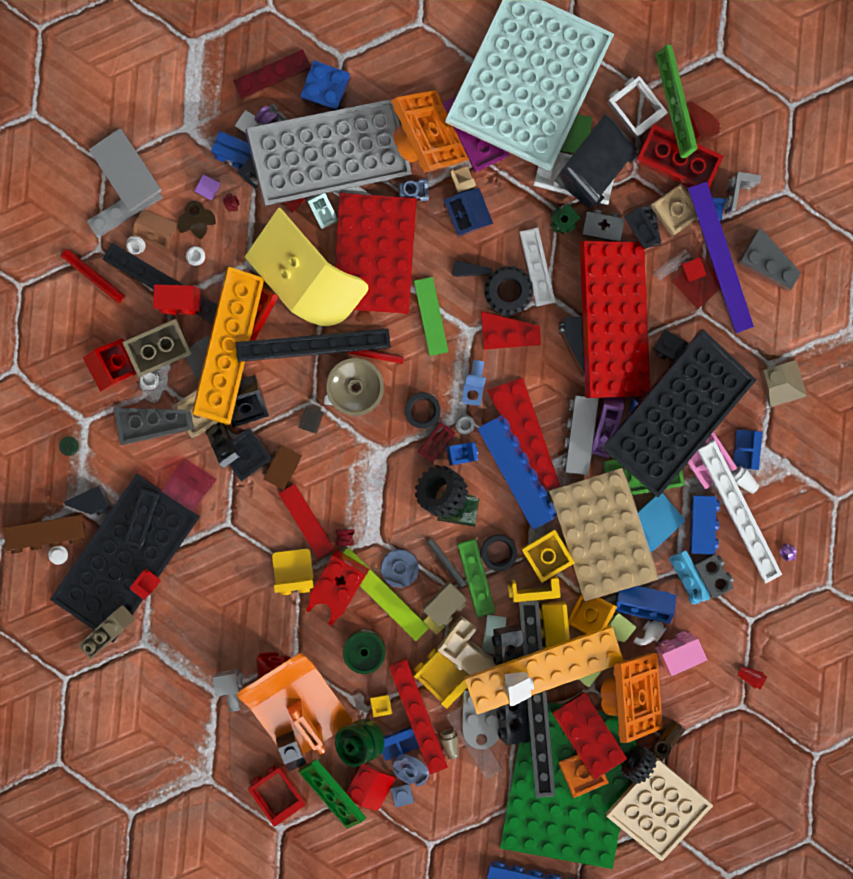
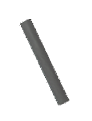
M429 539L426 542L459 587L462 588L467 583L434 539Z

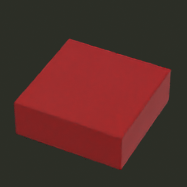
M700 257L681 265L688 283L707 275Z

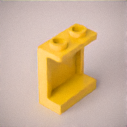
M556 575L549 578V587L517 590L514 579L510 580L511 584H507L508 596L514 602L560 598L559 578Z
M434 648L427 655L429 659L424 664L420 662L414 668L415 673L413 677L418 679L447 709L467 688L464 677L468 676V673L465 670L457 669L453 664L454 662Z

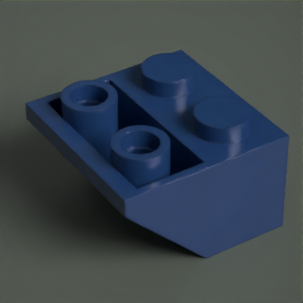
M480 188L462 192L444 200V205L458 238L493 224Z

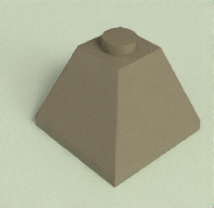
M797 360L759 371L770 407L807 396Z

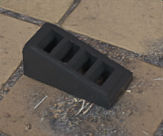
M455 261L452 277L491 275L493 269Z

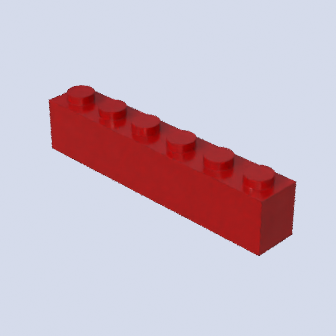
M407 657L390 663V672L430 775L448 768V762L416 679L413 677L414 674Z

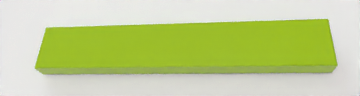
M349 547L342 552L369 568ZM370 569L360 587L417 641L429 627Z

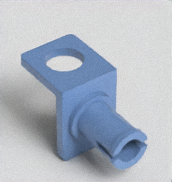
M473 360L471 375L467 374L462 403L480 406L486 380L485 377H482L485 363L480 360ZM471 390L476 391L478 398L470 400L467 397V393Z

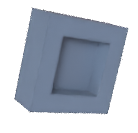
M406 783L391 788L396 808L414 803L410 784Z

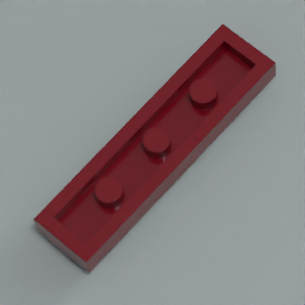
M302 49L233 80L241 99H244L310 69L311 66Z

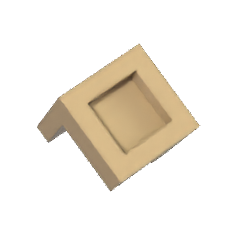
M468 167L450 171L457 194L476 188L475 181L472 179Z

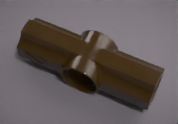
M672 719L660 736L653 741L649 751L654 753L659 760L663 761L665 757L670 755L671 749L686 729ZM661 743L667 745L664 751L657 750V746Z

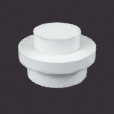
M138 236L129 237L126 243L128 251L132 254L142 253L146 247L144 240Z
M191 247L186 252V259L193 266L201 265L205 260V252L200 247Z
M153 371L141 376L140 382L144 388L154 389L159 385L160 378Z
M56 546L50 549L48 556L52 563L59 565L67 560L68 551L63 546Z

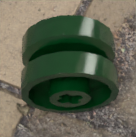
M361 629L355 631L348 637L344 645L343 657L346 665L358 674L375 672L381 667L385 659L386 647L384 640L373 630ZM366 649L368 654H361V650Z
M367 718L359 719L338 730L335 735L336 752L345 764L351 767H359L382 754L384 750L383 733L373 721Z

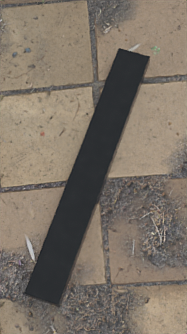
M113 243L103 257L104 261L154 289V285H183ZM201 295V312H196V314L213 324L218 304Z
M389 328L235 343L237 362L391 348Z

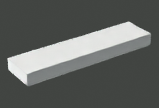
M539 228L520 231L528 273L533 284L532 288L536 307L555 303Z

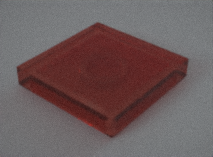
M701 255L699 257L706 271V276L688 283L684 271H682L672 281L696 309H699L720 290L714 269Z

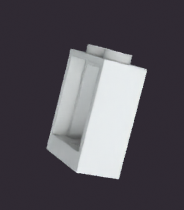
M640 76L636 79L633 77L624 84L625 88L621 91L617 89L609 95L610 100L607 103L635 139L668 113ZM636 86L656 111L637 128L633 126L616 104L618 100Z

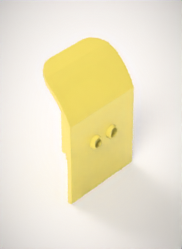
M281 208L276 210L245 255L247 261L291 312L319 326H333L344 321L368 291V285L364 280L347 274L329 264Z

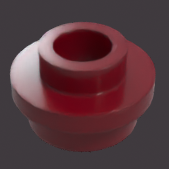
M228 193L223 198L224 206L228 212L238 211L240 203L235 195Z

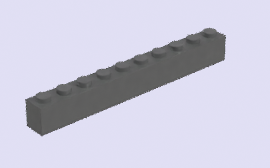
M538 601L518 602L519 624L523 632L525 656L542 650ZM545 690L526 699L533 788L536 798L555 796L547 695Z

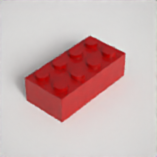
M653 124L635 163L687 187L706 181L710 188L724 156L697 144V150L687 158H681L675 133Z
M585 692L580 693L551 712L592 779H597L627 759Z

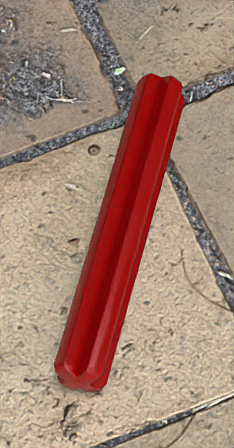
M68 249L63 251L61 257L117 303H121L124 300L125 295L79 257Z

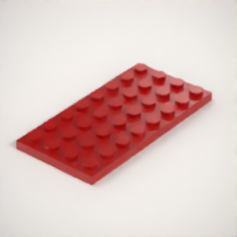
M581 241L579 245L586 398L645 396L650 390L645 250L640 242Z

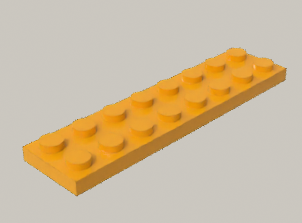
M232 267L226 268L191 414L226 425L231 423L245 362H237L235 343L250 341L264 283L262 277Z
M610 625L468 675L464 679L478 715L509 704L505 694L504 674L527 672L529 678H533L534 689L531 690V695L613 667L614 664L622 662L623 658L613 627Z

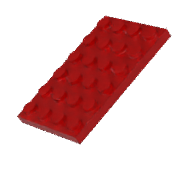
M340 193L335 268L361 278L368 285V291L353 310L409 314L417 198Z

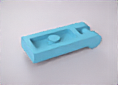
M685 550L671 556L669 560L689 594L690 603L695 605L701 601L709 600L710 593L687 551Z

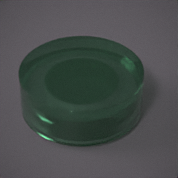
M65 437L60 441L59 449L66 456L75 455L79 450V442L74 437Z

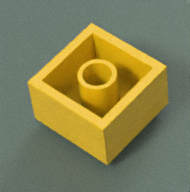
M554 528L521 548L541 583L575 563Z

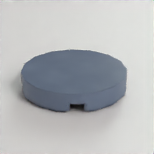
M393 550L382 561V576L393 587L402 588L408 586L418 576V561L407 550Z
M399 755L392 764V767L395 768L396 776L407 784L411 785L414 783L416 786H422L429 778L427 767L420 760L410 755Z

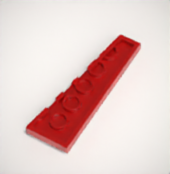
M523 378L487 390L500 416L502 415L503 418L508 420L510 424L509 429L518 438L519 447L522 452H525L528 456V463L531 469L536 471L538 475L537 480L546 491L560 487Z

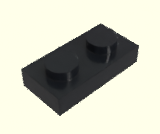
M641 206L624 216L644 250L661 240Z

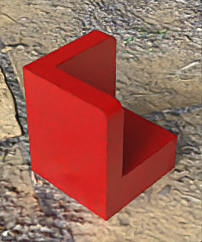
M145 569L130 586V589L145 600L159 585L161 580L151 571Z

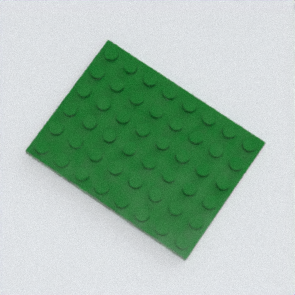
M547 701L555 796L539 798L534 796L530 741L519 743L500 849L613 869L620 827L611 821L605 813L628 788L629 779L621 772V769H623L621 764H624V762L605 773L608 784L573 798L558 762L575 755L576 752L551 714L552 711L563 704ZM597 710L625 756L627 753L630 754V750L635 748L636 740L620 743L618 716L607 715L604 711Z

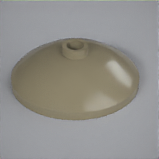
M351 358L338 363L332 369L327 379L326 390L331 404L338 411L350 416H360L371 412L378 406L384 393V381L380 371L371 362L360 358ZM353 384L359 385L358 391L352 389Z

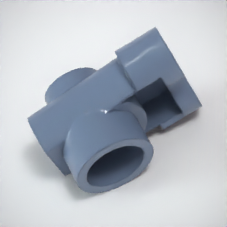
M418 178V181L399 183V197L428 201V179ZM405 188H410L411 193H407Z

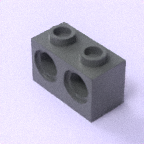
M710 554L693 563L711 598L715 599L734 588L732 585L734 580L729 572L725 573L722 567L725 564L720 555ZM708 562L715 564V568L711 572L706 570ZM722 578L724 585L721 588H716V580Z

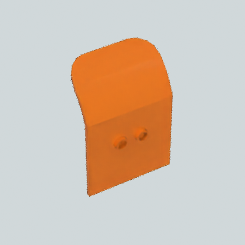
M303 653L297 654L236 693L237 697L251 709L275 743L277 737L294 731L303 755L311 749L317 750L319 754L324 753L326 749L323 747V742L337 734L338 730L354 722L318 669Z

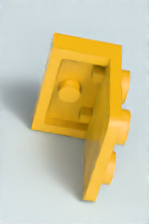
M309 549L275 552L272 555L276 583L274 585L275 593L280 592V595H289L294 590H299V593H306L311 591L310 588H314L312 560Z

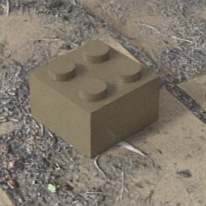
M448 581L422 609L439 627L442 624L446 626L453 619L452 614L456 610L460 612L466 606L465 601L467 598Z

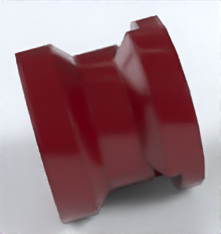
M336 529V534L338 535L336 545H355L353 540L354 529Z

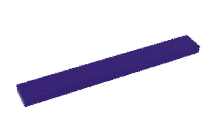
M705 181L688 187L689 196L734 333L750 329L754 325L708 184Z

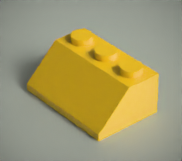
M565 602L541 603V608H539L540 620H543L541 637L545 639V646H542V649L570 640L567 605Z

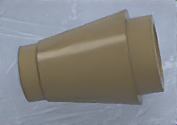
M453 729L442 731L439 740L448 759L458 758V734Z

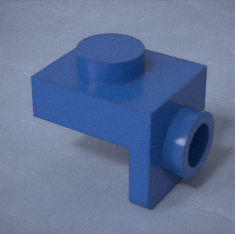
M475 442L446 447L449 466L478 461V448Z

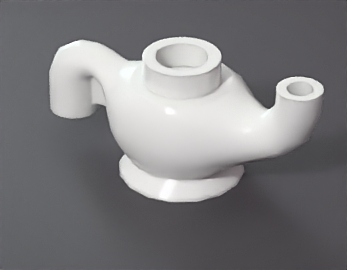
M648 620L643 628L646 631L642 639L636 637L633 643L640 646L654 640L657 643L667 628H664L663 622L654 620L651 622Z

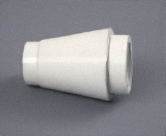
M740 466L732 473L736 484L751 494L758 490L759 484H757L747 468Z

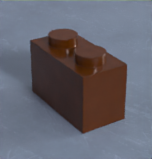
M281 445L280 448L276 447L272 454L274 458L272 464H267L262 473L265 475L264 480L285 490L303 455L284 445Z

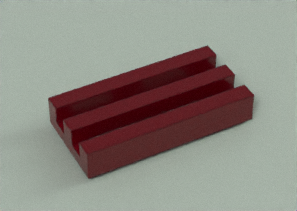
M439 422L418 453L431 463H434L455 432L442 422ZM440 427H442L444 430L435 440V442L427 451V453H424L423 450L432 440V438L440 429ZM448 431L450 433L449 436L440 446L435 455L431 458L429 455L440 442L445 433Z

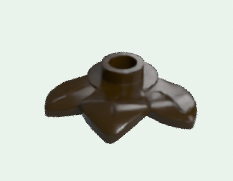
M191 201L186 205L185 213L179 217V232L184 233L191 230L197 238L202 239L207 233V225L216 224L215 215L212 211L204 209L200 202ZM194 207L198 208L197 214H192Z

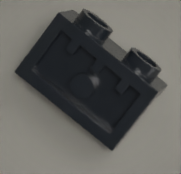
M664 329L653 350L656 351L655 355L663 360L668 358L674 361L688 345V342Z

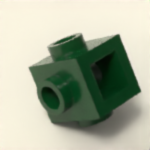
M566 204L562 209L557 207L551 213L550 227L555 233L560 232L562 235L566 232L569 234L577 227L575 223L581 217L569 204ZM561 218H564L566 220V223H563L561 221Z

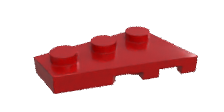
M481 311L484 350L541 345L540 326Z

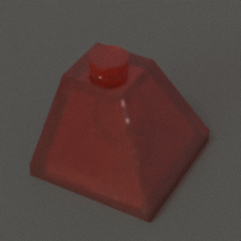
M691 101L686 103L697 144L720 133L721 125L717 118L714 119L711 113Z

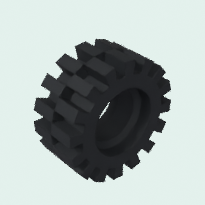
M639 745V747L635 746L634 749H631L630 754H626L627 759L623 761L624 764H621L623 775L636 784H641V781L645 782L646 778L649 779L651 777L649 774L654 773L653 768H656L655 763L657 762L654 753Z

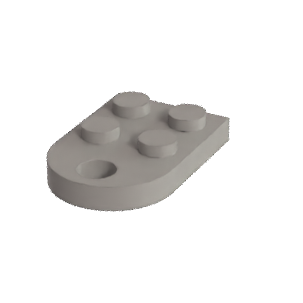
M464 690L462 693V736L471 747L487 749L493 746L499 738L497 733L499 721L496 715L498 707L477 715L469 691ZM479 734H483L486 738L482 745L476 743V737Z

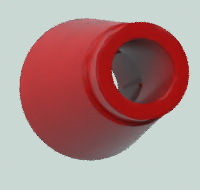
M741 666L737 674L754 689L758 688L759 690H761L767 679L764 672Z

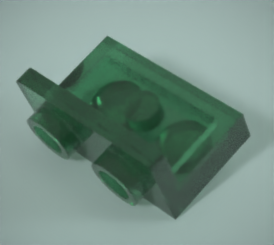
M465 495L467 501L463 502L462 505L464 507L462 509L459 508L457 514L454 515L452 513L451 517L448 518L446 516L444 518L438 517L437 521L475 527L480 499L475 498L473 495Z

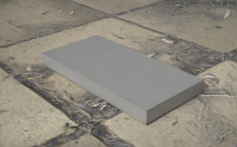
M121 128L89 149L130 212L162 191Z

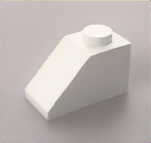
M527 672L504 674L505 694L510 706H514L531 697V690L534 689L533 678H529Z

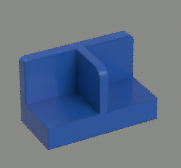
M736 430L733 462L737 468L742 466L747 469L759 470L763 432Z
M412 726L384 736V750L382 754L386 761L419 748Z

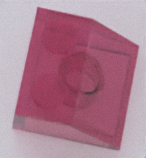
M185 458L161 491L187 509L195 512L217 479Z

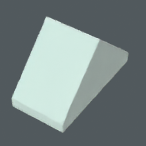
M325 193L307 199L321 229L338 221Z
M487 615L482 650L486 653L495 654L492 644L493 629L506 627V617Z

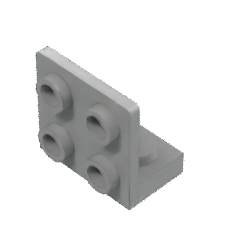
M737 172L731 179H728L727 190H729V196L725 198L726 203L724 204L726 214L730 215L736 211L739 189L751 190V188L760 184L761 175Z

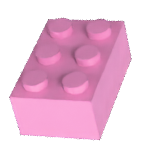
M682 631L675 635L676 638L670 641L669 639H664L658 642L659 646L655 647L664 669L671 676L707 661L698 638L690 632Z

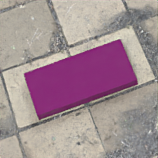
M456 97L443 102L447 114H449ZM454 127L475 173L510 157L508 151L497 148L480 138Z

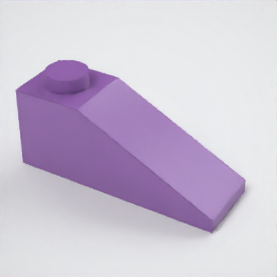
M604 397L591 454L610 457L601 447L619 426L624 409V398Z

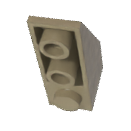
M122 605L78 646L91 660L126 629L135 618Z

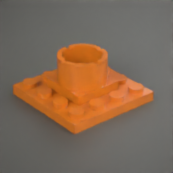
M437 90L400 96L391 100L393 110L398 115L402 124L394 130L393 140L398 147V152L408 162L418 161L424 173L461 164L469 160L454 127L445 123L448 114Z
M650 652L614 664V677L606 678L602 684L601 704L603 711L607 715L618 716L620 743H628L663 729L657 652Z

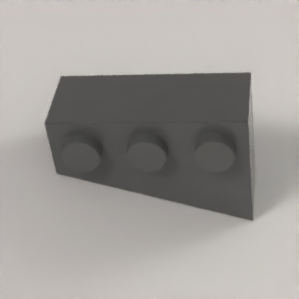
M761 228L756 229L738 261V264L786 291L792 290L801 274L797 267Z

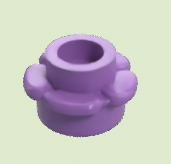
M784 544L779 549L781 557L786 562L796 559L797 551L794 546Z

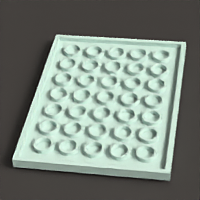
M502 0L445 123L551 171L614 34L543 0Z

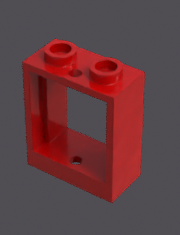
M281 764L277 767L273 765L265 771L267 774L263 777H255L249 782L251 785L248 788V791L274 827L300 810L307 803V800ZM279 773L297 799L275 814L257 788Z

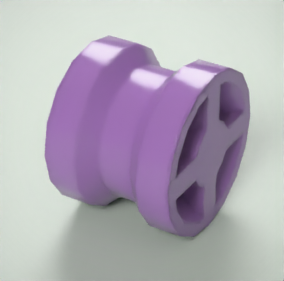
M264 106L257 113L254 120L265 125L275 123L279 116L276 113H272L268 106Z

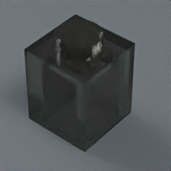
M311 404L310 407L305 406L298 428L318 434L325 412L321 411L322 407Z

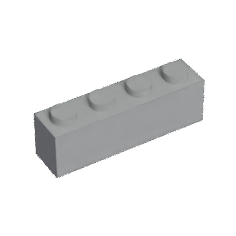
M574 396V399H570L569 411H572L571 418H568L566 427L570 431L569 438L565 437L564 449H567L566 456L562 458V468H565L564 472L589 475L598 398Z

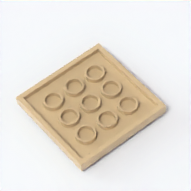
M656 757V768H653V774H649L651 777L649 779L646 778L645 782L641 781V784L633 782L605 814L649 852L663 861L713 807V804Z

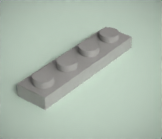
M158 193L131 212L123 201L120 200L87 222L96 237L99 238L134 217L142 210L160 201L163 197L161 193Z

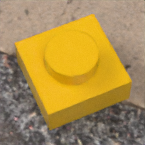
M389 694L370 697L373 717L393 713Z

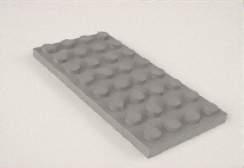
M393 99L246 128L245 131L263 205L269 206L411 175L409 162L400 155L397 150L398 147L393 140V132L400 126L398 115L393 110L391 102Z

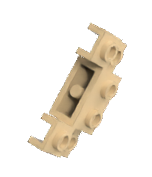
M460 616L449 629L448 635L438 645V651L454 662L453 664L457 669L465 670L469 673L468 675L494 667L493 657L469 640L477 631L476 626L463 616Z

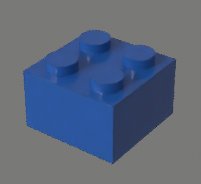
M313 60L300 96L302 101L329 111L339 110L351 79L350 73Z

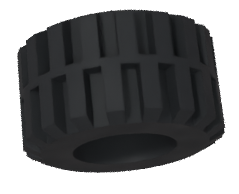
M504 266L503 268L496 269L489 276L485 284L484 295L490 308L499 314L508 316L523 311L530 303L533 294V284L528 274L526 275L522 269H518L515 266ZM504 280H513L519 285V297L513 302H505L498 296V285Z
M436 465L435 469L430 467L428 472L424 471L422 478L417 480L419 482L415 486L417 490L415 497L418 498L416 500L417 503L436 517L444 518L446 516L448 518L451 517L452 513L454 515L457 514V510L464 507L462 505L463 502L467 501L465 495H468V490L465 489L468 487L467 483L464 482L463 477L447 466L441 467ZM447 484L445 493L436 499L439 489Z

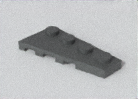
M114 408L120 445L194 430L191 410Z

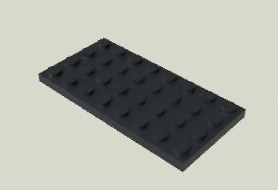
M700 329L601 448L653 495L659 497L757 379L704 329Z
M136 473L50 600L93 630L122 605L133 616L143 599L133 592L130 586L145 569H148L159 578L201 516ZM144 488L160 493L143 548L140 549L123 542L140 489ZM118 636L114 638L111 642L114 643Z

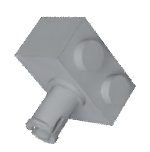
M240 668L217 672L213 676L216 697L226 695L228 712L240 710L239 699L236 693L245 684L244 673H240Z

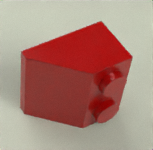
M123 338L94 349L83 357L100 392L137 375L122 343L124 342Z
M367 762L358 767L345 793L355 804L378 811L396 777Z

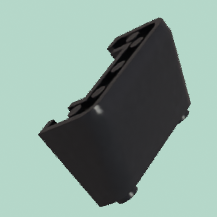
M605 114L565 164L554 181L591 209L594 204L598 206L605 198L602 194L627 162L632 163L638 155L636 153L637 147L615 121Z

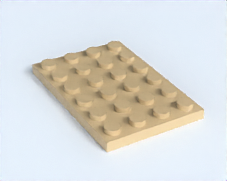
M624 468L550 491L569 554L575 562L573 566L584 601L659 579Z

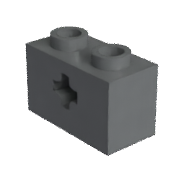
M591 209L590 212L587 211L585 213L581 236L608 242H620L625 219L621 218L619 214L610 213L608 216L603 215L600 210ZM602 221H605V225L608 226L604 230H601V226L598 225Z

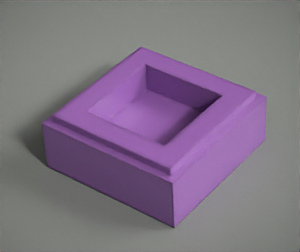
M203 174L195 192L212 201L221 183Z

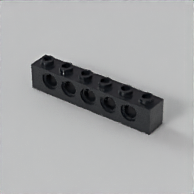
M515 625L493 629L492 644L495 650L493 655L495 666L524 656L522 629ZM527 700L508 707L509 704L498 707L496 715L499 721V728L497 730L499 739L507 745L529 741Z

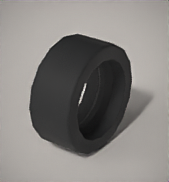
M420 392L414 394L405 405L406 419L412 426L426 429L431 427L440 417L441 407L439 401L429 393ZM426 399L433 405L434 414L430 420L419 422L412 416L411 408L417 400Z
M495 534L483 542L481 557L488 568L494 571H504L515 563L517 548L509 537L503 534ZM497 541L506 543L510 549L509 559L502 564H496L488 557L489 546Z

